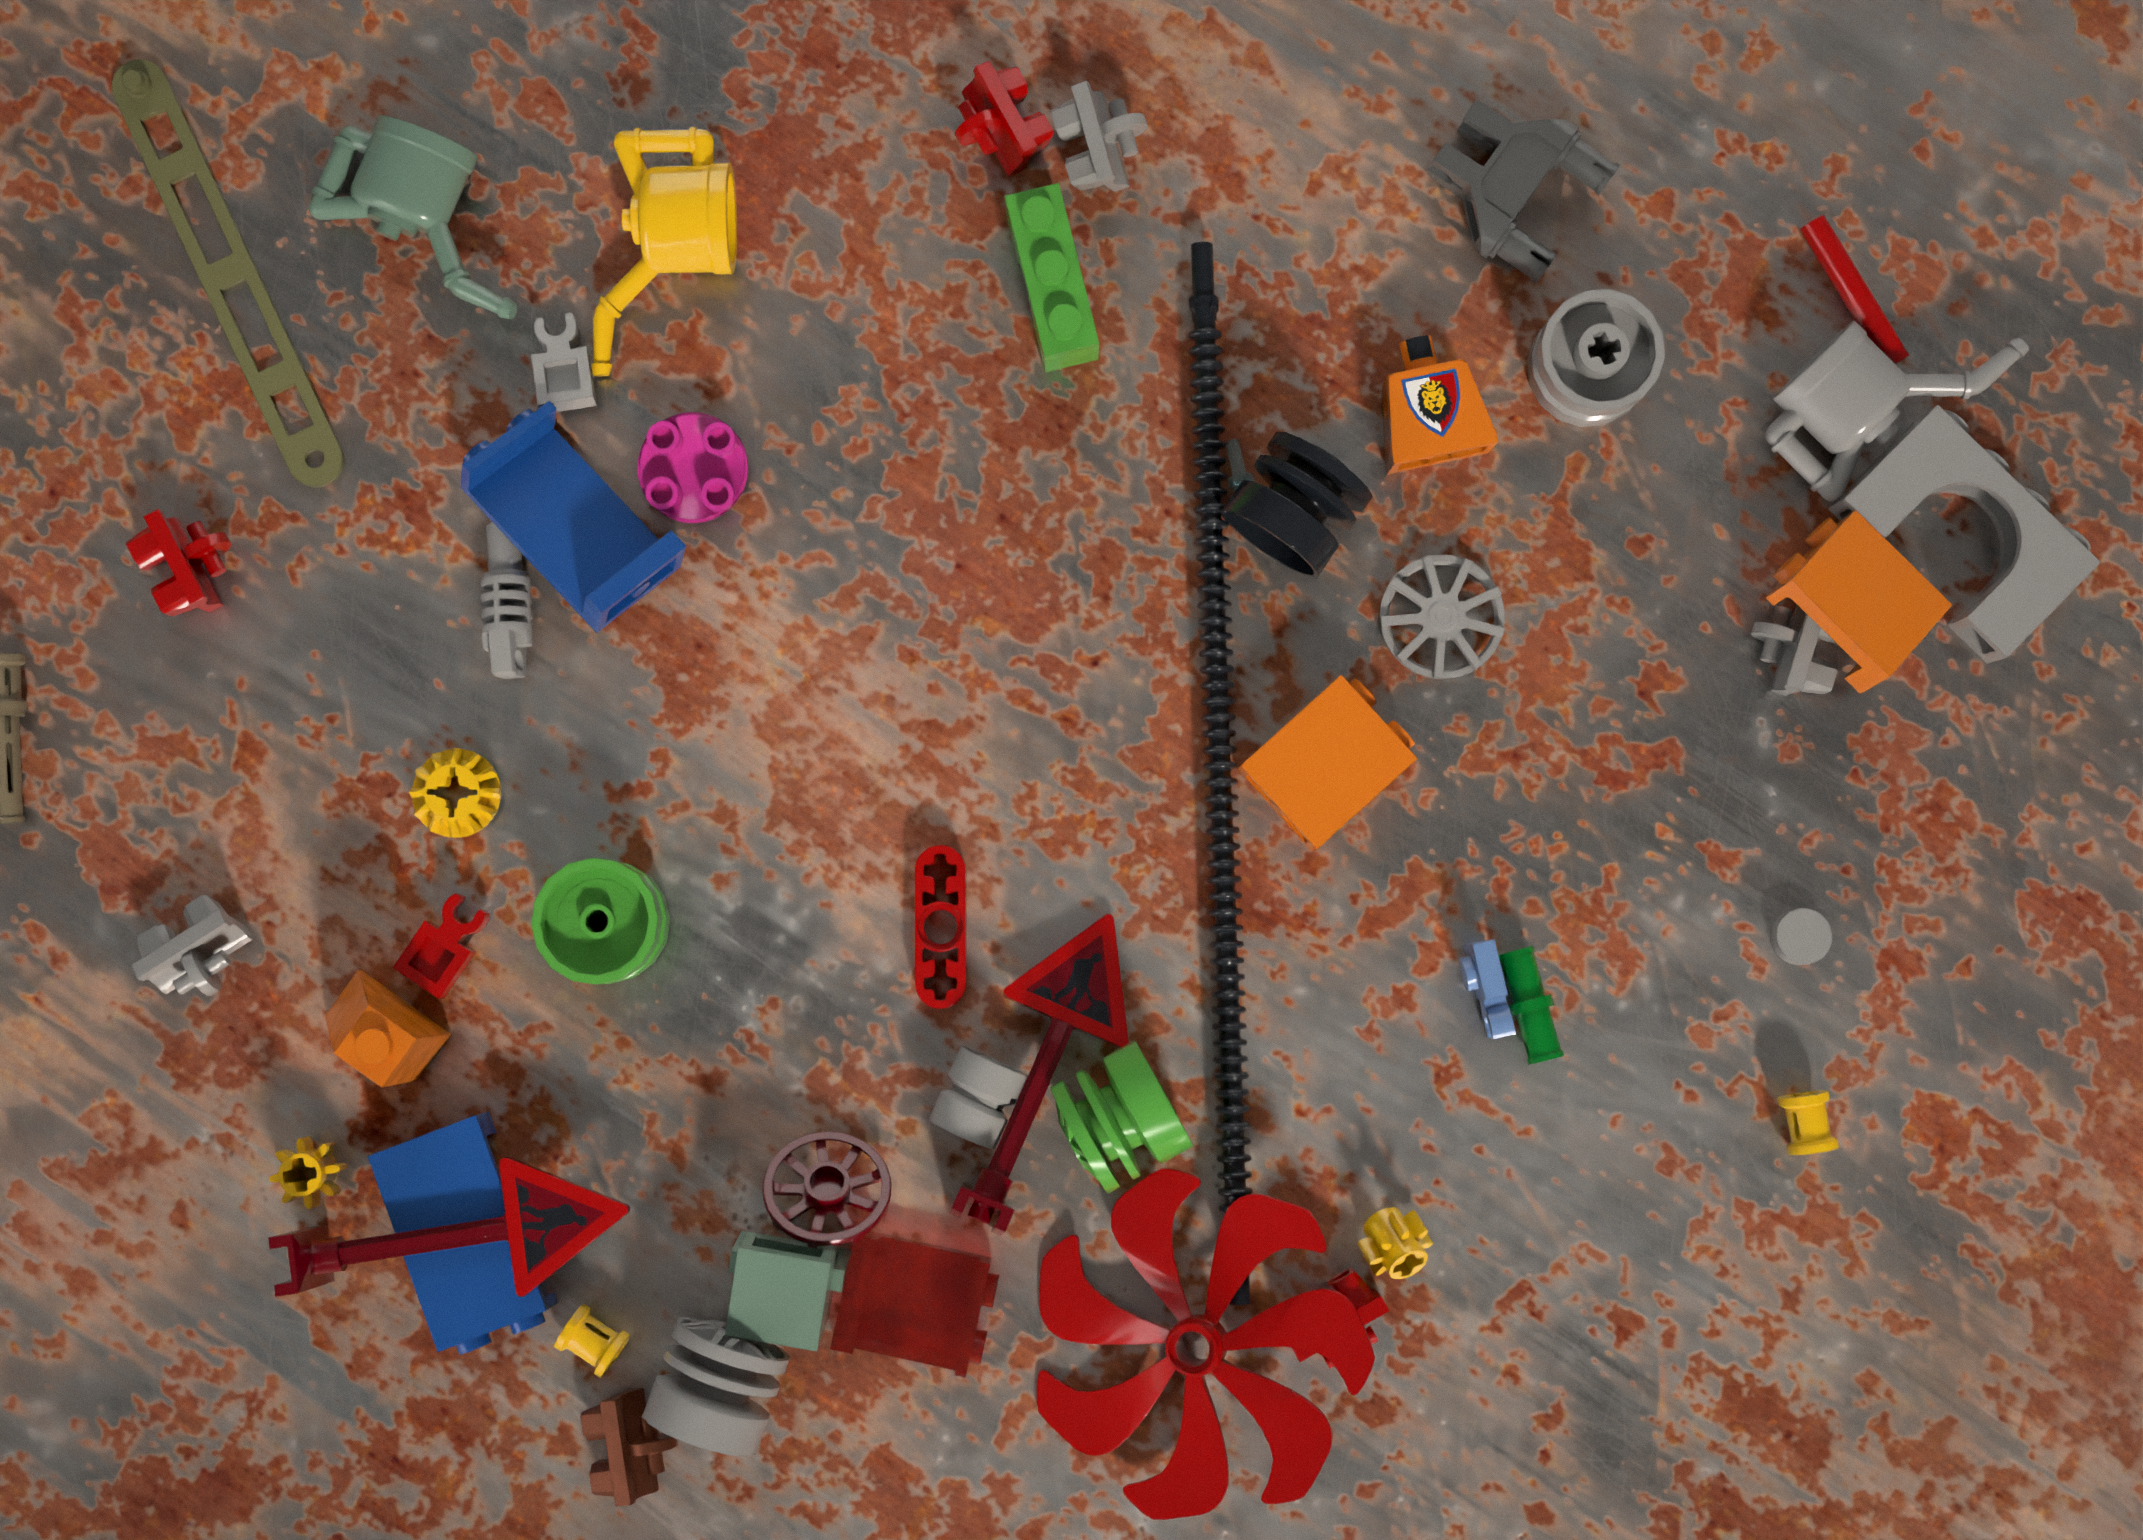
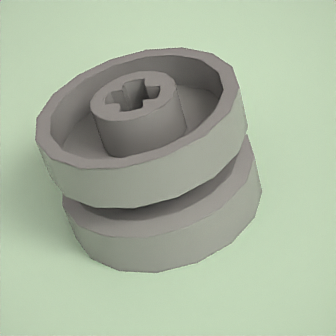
M1612 289L1584 291L1564 301L1534 338L1527 359L1529 385L1539 404L1557 420L1578 427L1606 425L1625 415L1645 396L1658 380L1665 359L1663 332L1652 312L1633 296Z

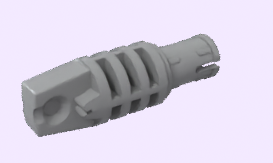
M489 523L485 526L488 548V572L484 573L483 578L480 580V589L482 590L480 598L482 605L481 620L483 621V626L481 627L483 650L490 651L493 675L502 679L523 678L526 676L527 647L533 646L531 579L528 577L527 572L522 571V553L494 523Z

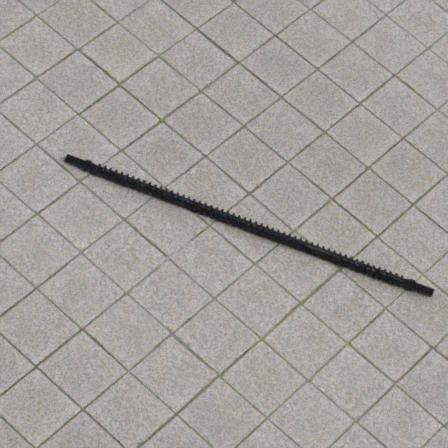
M1196 242L1191 244L1193 296L1189 297V309L1192 311L1194 330L1188 334V338L1195 342V346L1191 347L1188 353L1195 357V362L1190 364L1189 370L1196 373V378L1190 380V386L1196 388L1197 391L1196 394L1190 397V401L1197 404V409L1191 412V417L1198 422L1191 429V433L1198 436V441L1192 444V449L1199 453V457L1192 461L1194 466L1199 467V473L1193 476V481L1200 484V489L1195 490L1193 494L1195 498L1200 499V505L1194 508V512L1201 515V521L1196 522L1194 527L1202 533L1201 537L1195 540V544L1202 547V553L1196 555V560L1202 562L1203 568L1197 571L1196 576L1203 578V585L1198 586L1197 592L1203 594L1204 600L1199 602L1197 607L1200 610H1204V617L1198 620V624L1204 626L1205 633L1200 634L1198 639L1201 642H1205V649L1199 652V656L1206 659V665L1200 668V672L1206 674L1207 677L1206 682H1202L1200 688L1207 691V698H1203L1201 704L1207 706L1208 712L1202 715L1201 720L1208 722V730L1203 731L1202 736L1208 738L1209 745L1204 747L1202 752L1209 754V762L1203 765V769L1210 772V778L1205 779L1203 783L1205 786L1210 787L1211 790L1210 795L1204 797V801L1211 804V811H1207L1205 817L1211 819L1212 825L1205 830V833L1212 835V843L1206 845V850L1212 851L1213 858L1208 860L1206 865L1213 868V876L1208 877L1207 882L1214 885V892L1209 893L1207 897L1210 900H1214L1215 904L1214 908L1208 911V914L1215 917V925L1209 926V931L1215 933L1216 939L1209 943V947L1216 949V957L1210 959V964L1216 965L1217 972L1212 974L1210 979L1217 982V990L1212 991L1211 996L1217 998L1218 1006L1213 1007L1211 1011L1213 1014H1217L1219 1018L1218 1023L1212 1025V1029L1219 1032V1039L1213 1041V1046L1219 1047L1220 1053L1219 1056L1213 1058V1061L1220 1064V1072L1215 1073L1214 1078L1220 1080L1221 1087L1216 1089L1214 1094L1221 1097V1105L1216 1106L1215 1111L1221 1113L1222 1121L1217 1122L1215 1126L1217 1129L1222 1130L1223 1133L1222 1138L1216 1140V1144L1223 1147V1154L1218 1155L1216 1159L1224 1165L1223 1171L1218 1172L1217 1177L1224 1180V1187L1218 1189V1194L1224 1196L1225 1203L1219 1205L1218 1209L1220 1212L1226 1213L1228 1207L1238 1198L1253 1193L1252 1188L1246 1187V1179L1251 1178L1252 1173L1245 1169V1162L1251 1161L1252 1157L1249 1154H1245L1244 1151L1245 1146L1249 1145L1251 1140L1244 1137V1129L1249 1128L1250 1123L1244 1121L1243 1114L1248 1112L1250 1107L1243 1104V1096L1248 1095L1249 1090L1242 1086V1080L1247 1079L1249 1075L1247 1072L1242 1071L1241 1068L1242 1063L1248 1061V1057L1241 1054V1047L1246 1046L1248 1042L1240 1036L1241 1030L1246 1029L1247 1025L1240 1022V1014L1245 1013L1246 1008L1240 1006L1239 998L1244 997L1246 992L1239 989V981L1244 980L1245 975L1238 972V965L1243 964L1245 960L1243 957H1238L1237 954L1238 948H1242L1244 943L1237 940V932L1242 931L1243 926L1237 924L1236 917L1241 915L1243 910L1236 907V899H1240L1242 893L1235 890V883L1241 882L1242 878L1235 875L1234 872L1235 867L1241 865V861L1234 858V851L1240 849V844L1234 842L1233 836L1238 834L1240 829L1233 826V818H1237L1239 812L1233 810L1232 803L1237 801L1239 797L1236 794H1232V786L1236 785L1238 780L1232 778L1231 770L1236 769L1238 765L1236 762H1232L1230 758L1231 754L1237 751V747L1230 745V738L1236 735V731L1230 729L1229 723L1235 720L1236 715L1229 713V705H1233L1235 699L1229 697L1228 690L1232 689L1235 684L1233 681H1228V673L1233 672L1234 667L1227 664V657H1231L1234 652L1226 646L1227 641L1232 640L1233 635L1226 632V625L1232 623V618L1226 616L1225 610L1229 609L1232 603L1225 600V593L1230 592L1231 586L1224 583V577H1228L1231 572L1229 569L1224 568L1223 565L1224 561H1228L1230 555L1223 551V546L1229 543V538L1222 534V531L1227 529L1229 524L1222 520L1221 515L1225 507L1221 499L1228 494L1226 489L1221 488V482L1227 479V475L1220 471V466L1225 465L1227 462L1226 458L1220 456V451L1225 449L1226 443L1219 440V435L1225 432V427L1218 422L1225 415L1224 410L1218 408V403L1224 400V395L1217 391V388L1224 383L1222 378L1217 377V372L1222 370L1223 364L1216 360V356L1220 355L1223 351L1222 347L1216 345V340L1222 337V332L1216 329L1215 322L1217 321V313L1219 311V298L1214 294L1213 244L1210 242ZM1250 1275L1236 1292L1229 1305L1251 1304Z

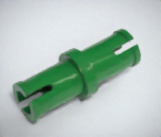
M1533 946L1498 955L1513 1003L1508 1005L1511 1015H1516L1528 1057V1065L1564 1056L1549 1006L1554 1005L1551 994H1545Z

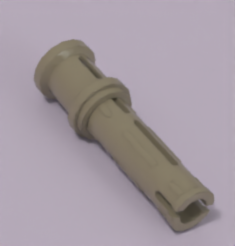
M0 653V824L25 822V817H23L20 717H25V711H28V702L22 700L21 666L27 663L25 654Z

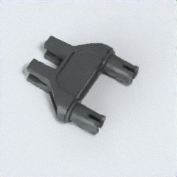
M1476 99L1463 117V122L1457 132L1491 157L1484 166H1481L1445 142L1433 159L1427 175L1462 199L1469 232L1474 247L1481 256L1486 259L1489 256L1493 259L1498 255L1531 278L1534 283H1537L1558 253L1549 250L1516 227L1519 223L1516 220L1518 214L1551 168L1554 171L1559 167L1595 191L1594 193L1599 196L1620 165L1617 162L1614 163L1579 139L1582 134L1578 131L1580 127L1569 120L1547 119L1513 123Z

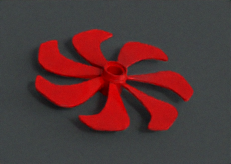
M1161 1168L1153 1172L1125 1192L1113 1206L1111 1228L1120 1248L1133 1266L1178 1319L1179 1322L1172 1329L1151 1322L1119 1307L1094 1288L1085 1276L1080 1256V1240L1076 1234L1060 1241L1043 1257L1040 1271L1039 1298L1040 1315L1048 1330L1060 1339L1076 1343L1100 1345L1166 1343V1357L1120 1384L1093 1391L1077 1390L1057 1379L1049 1371L1041 1370L1037 1379L1038 1412L1074 1449L1086 1455H1104L1120 1446L1136 1430L1161 1396L1175 1371L1186 1375L1181 1429L1175 1451L1168 1465L1161 1473L1151 1478L1127 1484L1123 1487V1494L1136 1508L1153 1520H1168L1202 1515L1215 1509L1220 1504L1229 1486V1465L1225 1442L1204 1376L1211 1373L1253 1416L1270 1446L1273 1462L1261 1501L1265 1504H1280L1304 1498L1315 1482L1332 1447V1430L1325 1414L1311 1401L1292 1389L1259 1373L1225 1360L1227 1351L1260 1347H1291L1315 1352L1330 1360L1343 1378L1349 1393L1356 1395L1365 1385L1375 1361L1371 1341L1352 1301L1344 1294L1326 1288L1306 1291L1288 1298L1226 1333L1219 1320L1246 1278L1262 1261L1283 1248L1305 1249L1317 1253H1324L1327 1250L1324 1234L1310 1210L1264 1194H1247L1238 1198L1228 1207L1221 1222L1215 1245L1204 1315H1192L1175 1261L1173 1222L1175 1212L1184 1200L1200 1187L1201 1179L1193 1174L1171 1168ZM1187 1332H1198L1205 1337L1209 1344L1208 1358L1199 1359L1188 1352L1185 1346Z

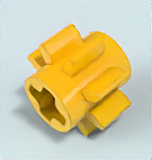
M310 1136L297 1139V1154L288 1149L279 1150L275 1153V1156L282 1164L278 1173L269 1177V1181L279 1182L285 1191L281 1200L282 1203L286 1204L296 1200L298 1197H303L305 1207L312 1209L320 1205L319 1191L328 1196L340 1194L342 1190L334 1181L337 1178L338 1172L348 1167L346 1163H337L331 1154L335 1147L334 1142L324 1143L318 1149H313V1141ZM301 1167H315L317 1177L313 1179L302 1178L300 1173Z
M1395 1207L1384 1208L1369 1217L1363 1226L1366 1238L1359 1240L1357 1243L1374 1275L1379 1276L1387 1270L1393 1279L1410 1277L1422 1269L1428 1259L1424 1249L1433 1245L1431 1238L1427 1234L1428 1230L1416 1211L1412 1210L1403 1216L1401 1211Z

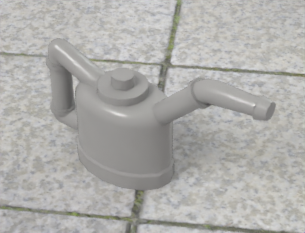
M1853 320L1818 351L1773 397V400L1784 412L1767 428L1765 438L1772 446L1770 449L1774 453L1777 451L1811 485L1810 489L1813 492L1817 491L1827 501H1836L1844 494L1864 446L1875 438L1881 444H1884L1899 430L1893 421L1902 412L1897 405L1904 397L1960 396L1961 399H1969L1970 396L1978 395L1986 390L2016 360L2022 359L2028 352L2029 346L2022 339L2015 338L2006 343L2004 349L1972 373L1970 371H1962L1961 374H1905L1867 336L1866 331ZM1801 426L1827 451L1836 454L1830 469L1827 470L1793 436L1794 432Z

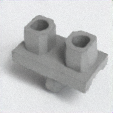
M1088 81L1071 86L1074 98L1051 110L1054 126L1059 137L1068 142L1085 135L1089 148L1087 151L1066 158L1065 165L1070 183L1079 190L1105 185L1112 191L1117 192L1130 187L1118 142L1123 157L1136 155L1139 151L1135 137L1144 133L1148 128L1145 115L1142 113L1128 114L1124 99H1116L1108 104L1112 116L1111 119L1104 93L1092 91Z
M1797 604L1789 628L1788 625L1793 610L1782 606H1776L1771 623H1754L1751 635L1765 642L1760 660L1777 664L1781 648L1783 647L1770 691L1787 696L1798 691L1825 694L1832 690L1838 672V664L1814 657L1813 654L1818 639L1838 644Z
M201 895L185 906L183 914L190 928L176 936L173 929L162 924L153 926L137 936L141 959L131 965L137 979L142 982L144 980L151 981L165 994L176 989L183 995L196 986L205 995L212 996L222 989V983L217 972L231 964V960L228 957L229 954L253 939L247 926L229 916L219 902L207 895Z

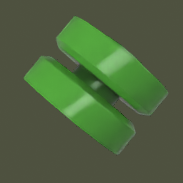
M588 858L565 865L547 879L535 899L531 927L536 948L551 969L571 981L599 985L635 978L653 965L667 943L671 918L666 897L650 875L628 863ZM605 913L608 917L607 927L605 929H595L594 917L603 916Z

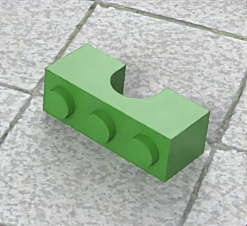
M1059 183L1006 195V217L1018 265L1022 269L1031 307L1032 322L1045 372L1098 360L1099 340Z

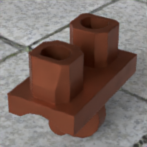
M644 1388L623 1391L601 1401L599 1405L582 1411L580 1415L583 1436L588 1441L602 1439L606 1441L608 1458L591 1464L589 1477L592 1493L594 1495L614 1497L615 1507L632 1505L636 1503V1499L658 1491L657 1474L665 1472L662 1452L678 1446L677 1439L664 1433H659V1430L649 1425L642 1417L646 1407Z

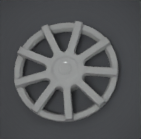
M1428 555L1401 569L1391 580L1384 592L1379 614L1383 639L1392 655L1403 666L1416 674L1433 679H1452L1464 676L1482 666L1495 652L1503 637L1505 610L1501 597L1502 593L1490 576L1467 558L1463 559L1452 555ZM1437 565L1459 568L1447 593L1441 591L1435 570ZM1423 568L1431 592L1428 598H1425L1403 582L1411 574ZM1469 573L1482 584L1486 591L1466 601H1460L1458 594ZM1395 592L1401 593L1417 604L1419 612L1416 614L1389 616L1390 605ZM1491 600L1494 611V625L1467 617L1466 613L1468 610ZM1419 624L1421 631L1401 650L1394 640L1390 626ZM1468 628L1491 635L1486 647L1478 656L1462 635L1463 629ZM1428 638L1435 640L1433 669L1422 666L1409 658ZM1447 640L1455 642L1468 661L1467 664L1453 669H1444Z

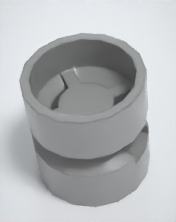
M961 1046L948 1074L954 1083L953 1088L940 1092L928 1120L961 1138L995 1150L1008 1121L1002 1110L1004 1106L1016 1103L1028 1075L987 1055Z

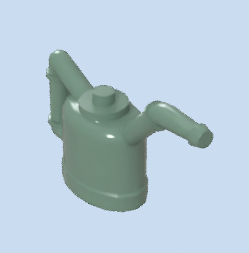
M385 115L378 116L372 133L353 126L342 128L339 135L333 139L334 147L317 187H313L311 191L313 196L308 207L310 214L319 220L371 218L379 223L376 232L394 241L398 240L400 233L410 237H414L417 231L427 233L444 276L442 280L444 286L449 288L461 300L497 313L500 318L513 319L517 313V304L509 297L503 298L471 280L470 273L463 266L448 227L467 179L473 173L477 164L478 156L462 145L435 132ZM363 153V159L351 184V196L338 197L355 155Z

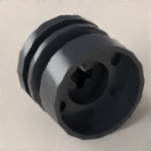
M1276 432L1267 445L1271 456L1260 455L1254 465L1259 475L1269 487L1254 481L1243 480L1223 508L1221 515L1240 536L1270 558L1292 571L1317 579L1340 546L1334 535L1324 526V523L1341 530L1350 531L1357 521L1352 511L1363 512L1373 496L1369 488L1357 475L1326 450L1287 432Z

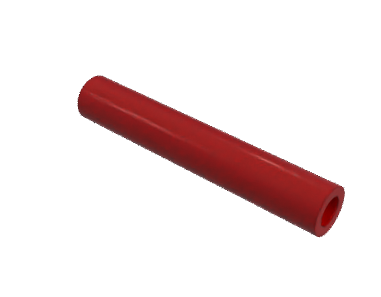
M1823 214L1804 225L1800 229L1801 234L1853 319L1895 364L1909 357L1908 351L1825 215Z

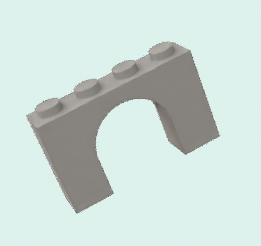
M1936 405L1920 415L1844 491V494L1828 510L1839 520L1856 510L1886 538L1931 494H1957L1972 500L1983 508L1992 519L2000 540L1998 566L1987 585L1947 625L1988 664L2009 657L2101 562L2090 552L2091 546L2082 534L2072 528L2064 527L2049 512L2050 506L2039 493L2032 489L2024 488L2009 474L2010 468L1999 454L1989 449H1983L1969 435V427L1960 416L1952 411L1943 410L1939 405Z

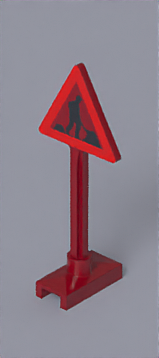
M1111 914L1101 917L1004 988L1003 995L1005 998L1048 1016L1051 1019V1024L988 1169L981 1168L973 1189L960 1187L949 1214L960 1218L966 1203H969L972 1206L968 1216L989 1224L992 1215H996L997 1218L991 1232L1002 1236L1006 1232L1015 1211L1004 1204L1013 1183L1009 1176L1072 1031H1082L1118 1048L1129 1043L1114 917Z
M504 1157L499 1161L505 1214L501 1217L345 1241L342 1236L329 1238L328 1224L307 1227L268 1237L270 1249L288 1248L291 1280L274 1285L275 1297L301 1293L335 1281L334 1272L345 1271L349 1264L502 1240L507 1241L510 1245L515 1291L519 1297H523L630 1212V1206L627 1203L521 1161Z

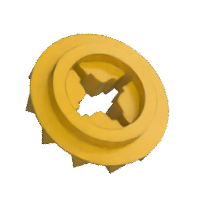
M453 748L432 753L431 757L422 766L415 769L416 776L409 794L415 809L414 815L421 820L429 831L451 838L467 837L485 828L496 815L501 801V784L493 766L481 755L470 750ZM455 774V776H458L460 786L477 791V795H468V798L459 799L457 808H454L453 817L450 800L434 795V790L449 787Z

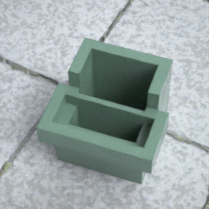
M741 1231L731 1250L728 1273H734L725 1336L817 1351L830 1316L833 1291L842 1292L849 1272L852 1250L834 1246H817V1249L809 1248L807 1243L798 1240Z

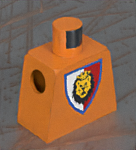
M1430 335L1413 337L1399 343L1405 371L1388 375L1381 391L1387 475L1489 453L1498 443L1497 433L1466 361L1458 359L1438 364L1432 336Z

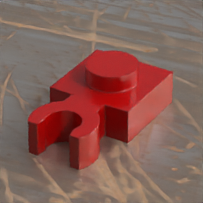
M460 893L451 895L445 901L442 908L443 923L439 927L431 921L424 920L392 967L438 999H445L476 953V951L463 943L468 935L480 932L487 925L490 918L488 911L479 909L469 923H463L458 917V909L464 903L466 897Z

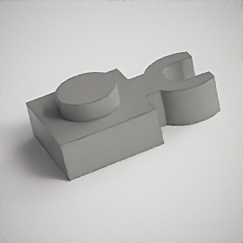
M572 313L565 314L566 329L557 336L548 334L543 317L536 318L535 334L540 346L546 351V353L531 355L538 408L548 401L557 408L556 412L597 406L590 355L586 346L575 348L580 340V331Z

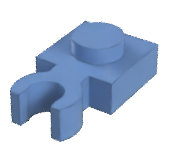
M1495 939L1464 944L1466 957L1459 958L1460 973L1465 989L1467 991L1474 990L1476 999L1480 1001L1487 1038L1497 1039L1516 1034L1512 1015L1506 1001L1508 993Z

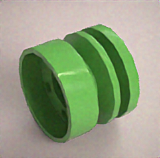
M1136 1040L1103 1057L1104 1067L1110 1084L1101 1089L1083 1069L1075 1073L1086 1096L1085 1098L1076 1102L1063 1080L1050 1087L1056 1102L1058 1122L1083 1168L1087 1169L1101 1183L1108 1194L1121 1187L1110 1162L1120 1158L1129 1175L1134 1180L1141 1176L1139 1164L1134 1153V1149L1144 1144L1152 1156L1162 1164L1194 1146Z

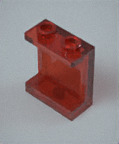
M869 1231L861 1237V1241L853 1244L830 1349L853 1354L855 1349L951 1369L955 1371L954 1376L966 1378L969 1363L981 1364L987 1331L977 1329L981 1306L992 1309L1000 1274L989 1272L992 1257Z

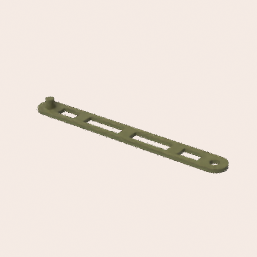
M142 59L129 61L122 65L113 77L112 93L285 463L292 476L302 484L310 487L329 485L342 472L344 453L165 73L150 61ZM166 111L183 149L160 159L143 122ZM195 174L233 252L209 264L172 186ZM245 280L283 358V361L262 371H259L222 292ZM296 386L313 425L289 435L272 397ZM313 451H321L324 455L322 465L317 468H311L307 463V458Z

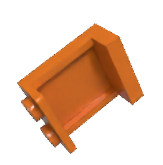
M1854 510L1837 523L1829 517L1815 528L1805 539V542L1811 548L1803 556L1798 552L1795 553L1778 568L1773 577L1779 583L1765 598L1773 606L1786 597L1791 598L1857 663L1844 679L1861 694L1889 678L1953 604L1858 511Z
M1342 675L1333 681L1237 769L1311 852L1320 848L1418 759L1410 750L1415 743L1409 734L1394 720L1386 724L1372 709L1377 702L1369 690L1357 679L1354 678L1351 682H1348Z

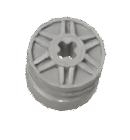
M693 1317L677 1318L671 1336L680 1344L668 1345L663 1358L669 1365L682 1372L684 1376L658 1375L642 1417L652 1427L684 1443L726 1455L742 1457L756 1455L770 1413L763 1406L750 1399L749 1396L764 1398L777 1396L780 1382L772 1375L785 1374L790 1355L775 1344L725 1336L727 1322L709 1321Z

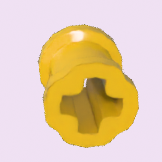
M1806 1091L1778 1097L1779 1106L1785 1108L1791 1142L1786 1145L1788 1155L1815 1154L1839 1148L1838 1138L1831 1136L1825 1104L1830 1100L1829 1091Z
M583 1304L567 1322L558 1336L554 1347L559 1351L570 1350L594 1366V1374L602 1379L625 1348L631 1335L624 1330L619 1333L615 1332L591 1316V1308Z

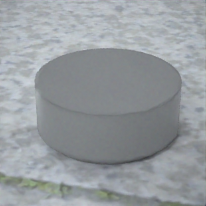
M1808 908L1794 909L1781 914L1771 929L1770 937L1774 951L1782 960L1793 965H1806L1818 962L1828 953L1832 944V931L1828 921L1817 911Z

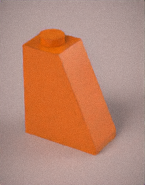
M357 970L325 1015L333 1053L381 1088L419 1080L451 1036V1033L362 970Z

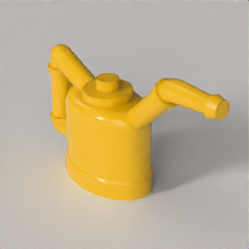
M690 127L689 130H642V128H634V130L620 131L614 137V148L634 192L631 198L630 209L622 210V227L624 231H631L633 242L635 245L641 246L642 258L605 297L601 296L598 299L600 302L595 308L593 316V363L591 364L593 376L610 375L613 365L610 364L615 318L619 319L622 316L621 312L658 273L713 272L718 275L733 274L735 271L737 206L734 174L731 163H714V139L707 130L697 129V127ZM690 152L692 155V165L654 166L647 169L642 156L643 153Z

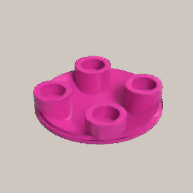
M680 413L664 421L656 422L648 430L646 439L639 452L637 464L638 479L649 504L663 515L684 523L707 522L726 513L740 498L748 477L747 454L739 436L722 420L705 413Z

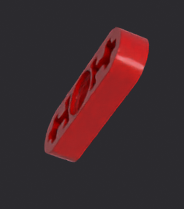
M935 845L924 850L915 864V989L918 997L927 1006L944 1009L958 1003L967 987V870L964 859L955 849L945 845ZM937 855H946L947 864L957 868L956 876H950L946 879V895L958 892V905L943 901L924 905L925 892L936 895L935 878L926 876L925 868L935 864ZM938 910L948 911L955 917L957 922L955 936L952 940L943 944L931 941L925 933L926 919L931 913ZM925 948L934 952H947L955 948L958 949L957 962L946 959L947 976L957 980L956 989L947 990L946 999H936L935 990L926 989V978L933 977L936 974V959L925 962Z

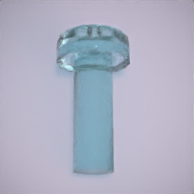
M1232 439L1226 442L1233 475L1228 479V485L1232 491H1236L1243 480L1254 481V476L1245 470L1239 440Z

